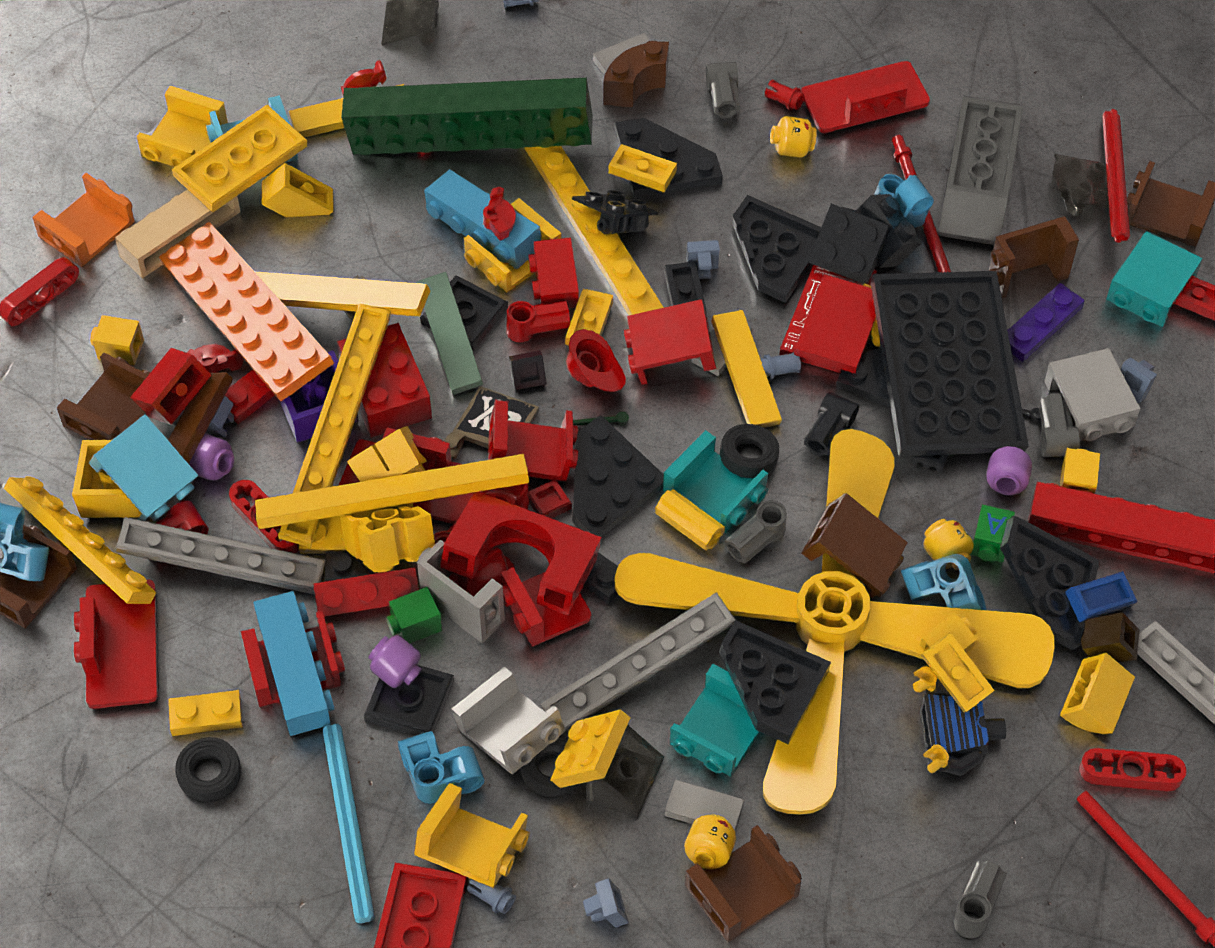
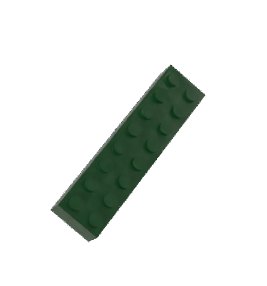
M587 77L344 88L341 118L353 155L592 145L593 114Z

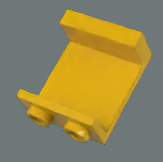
M169 86L165 92L168 107L167 113L152 136L139 132L137 140L142 157L153 162L158 161L176 167L210 144L206 125L211 124L209 112H216L220 125L228 123L224 102Z
M520 198L511 203L516 212L540 226L541 241L561 239V232ZM467 235L464 237V257L468 264L473 268L477 267L481 270L492 285H498L506 293L533 274L530 273L528 260L516 269L508 263L498 260L494 254L482 247L471 236Z
M449 783L417 830L414 855L494 888L502 875L507 877L515 860V853L517 851L522 852L526 847L530 832L526 831L528 815L521 813L511 829L459 808L462 788Z

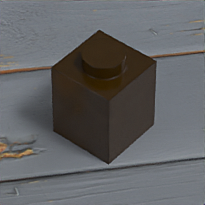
M1123 612L1086 619L1084 634L1081 638L1082 649L1090 657L1107 653L1118 663L1137 660L1140 629Z

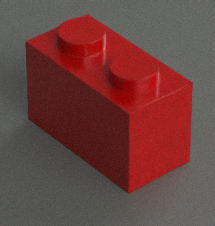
M571 237L533 241L534 254H528L530 273L536 272L537 281H532L534 300L540 299V304L564 300L567 302L568 308H576L579 300V289Z
M170 348L130 398L150 418L172 425L212 375L192 354Z

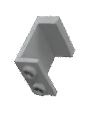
M1110 348L1049 363L1044 382L1049 391L1060 389L1076 422L1075 427L1078 428L1080 441H1093L1102 435L1114 432L1124 433L1135 427L1140 407Z
M440 540L432 548L425 549L418 559L417 568L420 589L428 587L438 610L479 642L483 643L505 621L503 586L494 579H491L474 597L448 578V570L440 567L444 542Z
M506 667L499 670L451 709L459 731L512 775L522 766L527 765L533 757L549 744L555 742L565 732L559 709L553 705L545 712L519 691L514 674Z

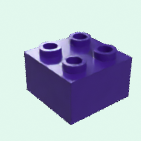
M334 350L327 352L334 362L333 365L286 399L280 401L297 443L310 439L313 436L338 365V359ZM357 414V416H356V419H355V422H354V423L359 422V420H358V414Z

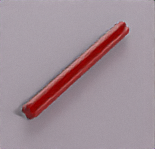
M1111 109L1103 113L1102 122L1111 236L1115 242L1120 243L1129 239L1130 229L1121 120L1117 110Z

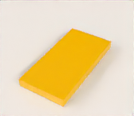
M265 105L172 169L173 176L211 212H214L308 147L307 139L269 105Z

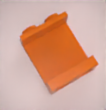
M88 173L82 176L86 193L55 219L43 210L32 217L38 237L80 267L87 264L114 241L115 237L121 234L123 230L135 223L132 213L133 206L130 200L123 194L118 195L103 180H96Z

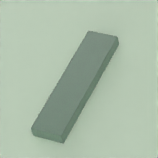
M446 271L417 281L416 283L427 284L430 289V294L424 308L452 394L455 395L484 385Z

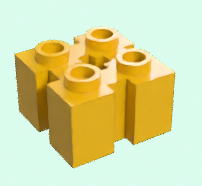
M413 503L340 515L346 551L355 558L362 560L363 564L373 572L390 571L395 565L399 564L401 559L408 562H416L425 549L432 548L435 545L431 514L419 506L413 508Z

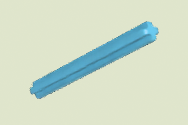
M339 724L327 725L323 728V736L355 921L362 924L373 921L375 915L341 726Z

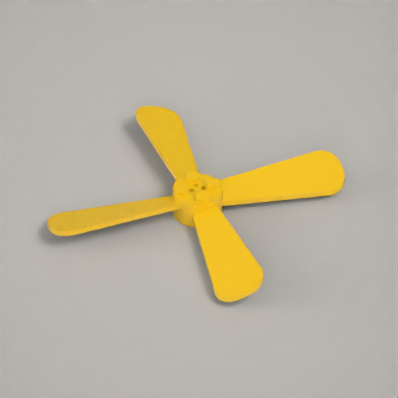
M854 429L841 430L834 436L830 446L826 507L829 503L847 493L879 518L895 467L892 451L884 441L871 434ZM636 553L627 556L620 562L615 574V590L625 601L633 604L689 610L717 592L730 613L734 616L795 622L796 630L801 640L807 644L806 651L831 662L824 681L789 745L780 740L776 741L763 781V797L767 805L775 811L786 814H810L821 810L831 801L835 792L844 652L853 649L861 641H865L923 659L921 654L925 651L920 646L922 637L955 612L960 619L966 617L977 631L974 635L977 638L976 644L967 652V655L986 679L1015 688H1031L1043 681L1052 663L1054 635L1050 626L1042 618L1033 614L870 601V596L865 586L858 581L859 579L827 553L822 555L821 573L813 575L803 584L799 593L651 553Z

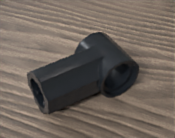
M829 391L819 407L815 422L804 438V445L815 455L820 457L822 455L829 456L834 436L841 430L851 428L857 417L860 405Z

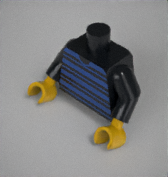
M929 666L921 667L913 673L914 676L920 678V680L913 683L914 691L920 693L926 690L927 693L924 695L920 710L926 752L923 754V757H927V769L930 773L940 770L962 776L977 766L981 760L985 759L989 740L1006 739L1005 719H985L982 701L969 711L963 712Z

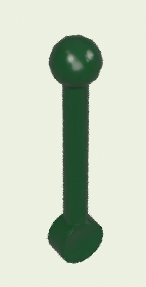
M624 411L617 413L616 416L604 417L609 423L617 422L621 426L629 422V415ZM595 418L573 420V425H588Z

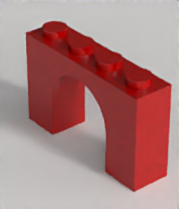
M474 492L443 545L440 567L472 579L485 555L495 546L511 542L532 546L539 550L549 562V566L540 581L536 604L569 615L597 560L602 537L482 492Z

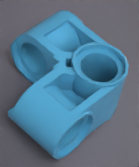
M886 174L879 181L874 195L890 194L900 205V210L904 217L914 228L924 224L928 211L934 203L933 197L916 175H910L904 181L897 175Z
M0 503V548L4 553V558H0V572L28 581L44 580L49 547L23 539L24 534L22 532L25 518L23 508Z
M952 554L901 570L912 602L941 593L947 607L986 610L985 600L977 585L971 564L963 555ZM951 562L958 566L960 571L958 579H952L947 575L945 570L947 563Z
M432 731L398 741L406 772L409 773L416 796L422 802L428 804L436 803L449 783L461 787L462 794L476 791L484 784L485 779L472 747H457L447 753L440 754ZM426 779H436L433 783H423Z

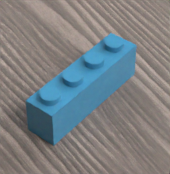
M450 169L424 190L426 209L433 218L442 220L456 233L471 236L482 247L494 254L498 260L508 263L516 269L528 260V254H534L533 241H541L540 226L516 212L515 225L512 231L509 232V237L499 241L492 230L487 229L483 225V210L489 204L490 194Z
M294 591L254 601L257 620L289 735L293 736L331 725L328 712L335 710L330 690L322 691L320 682L325 681L326 677L321 660L314 661L311 653L317 651L313 632H305L303 623L309 622L304 602L297 603Z

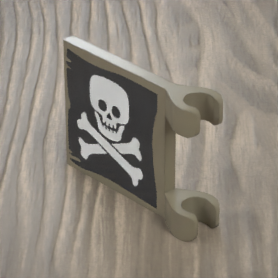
M480 386L453 432L444 440V442L450 443L451 458H457L464 440L488 448L489 420L495 400L508 402V420L532 423L539 411V407Z

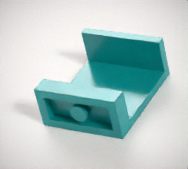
M1146 231L1112 279L1106 300L1163 328L1170 308L1192 276L1197 277L1203 258Z
M705 430L665 470L663 491L676 490L725 526V534L733 525L738 526L742 523L748 509L754 503L758 505L763 501L768 493V473L762 470L755 478H744L730 472L723 465L720 455L715 452L716 437Z
M715 664L711 665L706 673L705 688L681 725L673 723L671 726L670 745L679 754L686 757L692 756L702 761L709 770L732 777L759 734V731L755 729L728 671Z

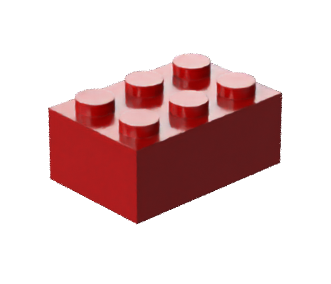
M399 323L388 325L359 407L371 438L384 434L387 427L398 430L399 428L432 419L430 395ZM346 339L337 341L339 357L341 356Z

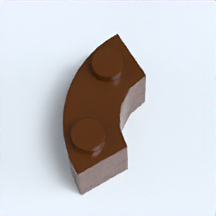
M648 41L626 50L615 58L604 76L603 105L633 107L636 99L644 92L655 88H665L668 71L669 42Z

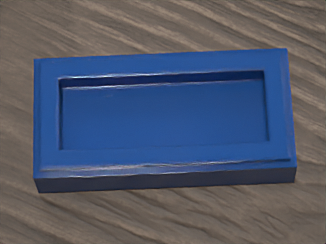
M1123 571L1071 587L1065 591L1079 623L1086 621V619L1096 618L1131 607L1138 602Z

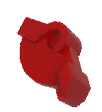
M378 60L373 69L360 70L350 75L343 86H340L342 95L344 88L376 87L379 82L383 84L387 78L382 62Z
M496 187L491 190L489 204L483 210V225L487 229L492 230L499 241L509 237V232L512 231L515 225L516 212L513 206L504 199V188Z
M218 344L203 345L195 350L189 349L187 352L192 354L209 373H219L220 370L230 368V371L239 370L244 362V358L236 349L230 351Z

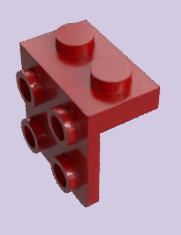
M513 567L501 572L504 605L506 607L510 606L517 629L521 634L525 633L532 647L586 624L591 620V611L581 593L569 615L536 604L540 581L545 572L521 582Z

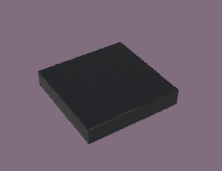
M455 275L450 284L472 351H474L507 311L508 301ZM425 311L420 317L422 325L431 329Z
M417 665L422 670L409 686L403 682L400 686L392 688L379 678L364 714L365 722L414 736L432 731L434 734L454 683V675Z

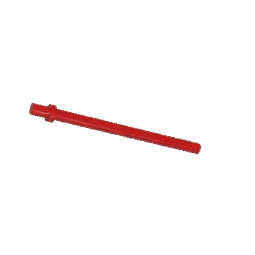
M902 135L894 136L892 138L895 149L893 155L895 161L900 163L905 180L910 175L917 176L911 160L913 156L911 149L906 146ZM928 211L922 228L938 272H951L931 213Z

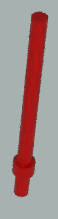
M1088 791L1081 793L1076 801L1197 928L1195 933L1205 943L1210 942L1215 948V920L1212 917L1207 918Z

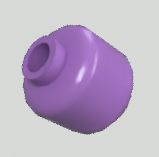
M204 434L189 465L198 476L215 481L230 472L234 464V455L231 445L226 440Z
M1009 446L999 448L993 452L987 468V482L994 491L1003 495H1016L1024 491L1029 484L1032 471V461L1029 455L1022 449Z
M398 635L390 639L387 636L383 637L368 657L372 661L370 664L371 672L392 688L400 686L403 682L409 686L422 670L417 666L421 658L420 652Z

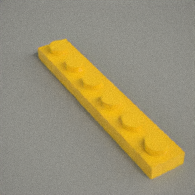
M26 476L25 478L9 477L4 489L127 604H151L156 592L146 583V578L129 568L125 564L126 560L121 555L112 552L104 544L103 538L90 532L84 526V521L81 518L71 514L64 508V503L59 498L50 495L43 488L44 485L41 481L31 476Z

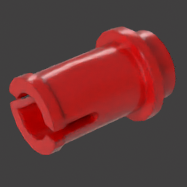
M771 80L768 83V86L772 87L773 90L765 89L766 98L786 105L788 110H798L802 106L805 95L801 92L800 88L795 87L792 89L775 80Z

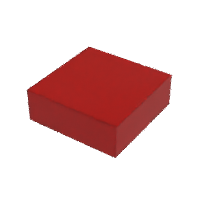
M552 480L528 491L529 503L538 514L552 519L572 509L571 501L557 480Z

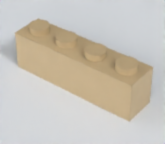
M187 189L115 237L120 258L143 279L163 265L159 259L160 255L185 239L207 222H210L217 229L239 214L238 197L236 196L216 211L211 212Z

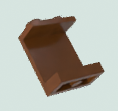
M1149 161L1145 172L1139 171L1133 185V188L1137 189L1136 193L1130 192L1127 197L1129 225L1197 247L1215 202V182L1208 180L1203 195H1199L1151 179L1155 162Z
M1065 216L996 236L994 249L991 251L990 267L987 271H997L1001 298L1007 297L1012 273L1047 263L1057 282L1068 279L1079 238Z
M103 352L100 359L104 373L77 404L64 398L57 407L62 425L89 440H113L144 414L147 415L130 397L151 372L147 370L140 371L130 366L123 358H114Z
M845 493L828 504L801 554L812 562L824 553H827L865 584L871 599L875 596L881 597L890 587L891 581L888 579L892 572L903 562L904 556H902V553L908 542Z
M23 525V539L49 547L45 579L42 581H28L0 572V614L25 629L77 569L72 556L73 553L61 541L57 540L54 542L50 540L39 528L33 525L29 527Z
M758 825L752 828L750 841L733 851L726 865L717 869L703 870L697 863L686 870V888L727 942L798 897L800 893L802 877L798 868L793 862L785 861L779 853L780 848L774 837L769 833L764 834Z

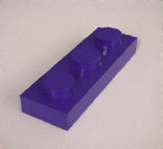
M1059 283L1007 330L1012 355L1024 362L1083 308L1085 300L1062 283Z

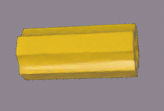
M674 489L671 491L667 490L655 506V514L705 551L708 549L712 550L724 534L725 526Z

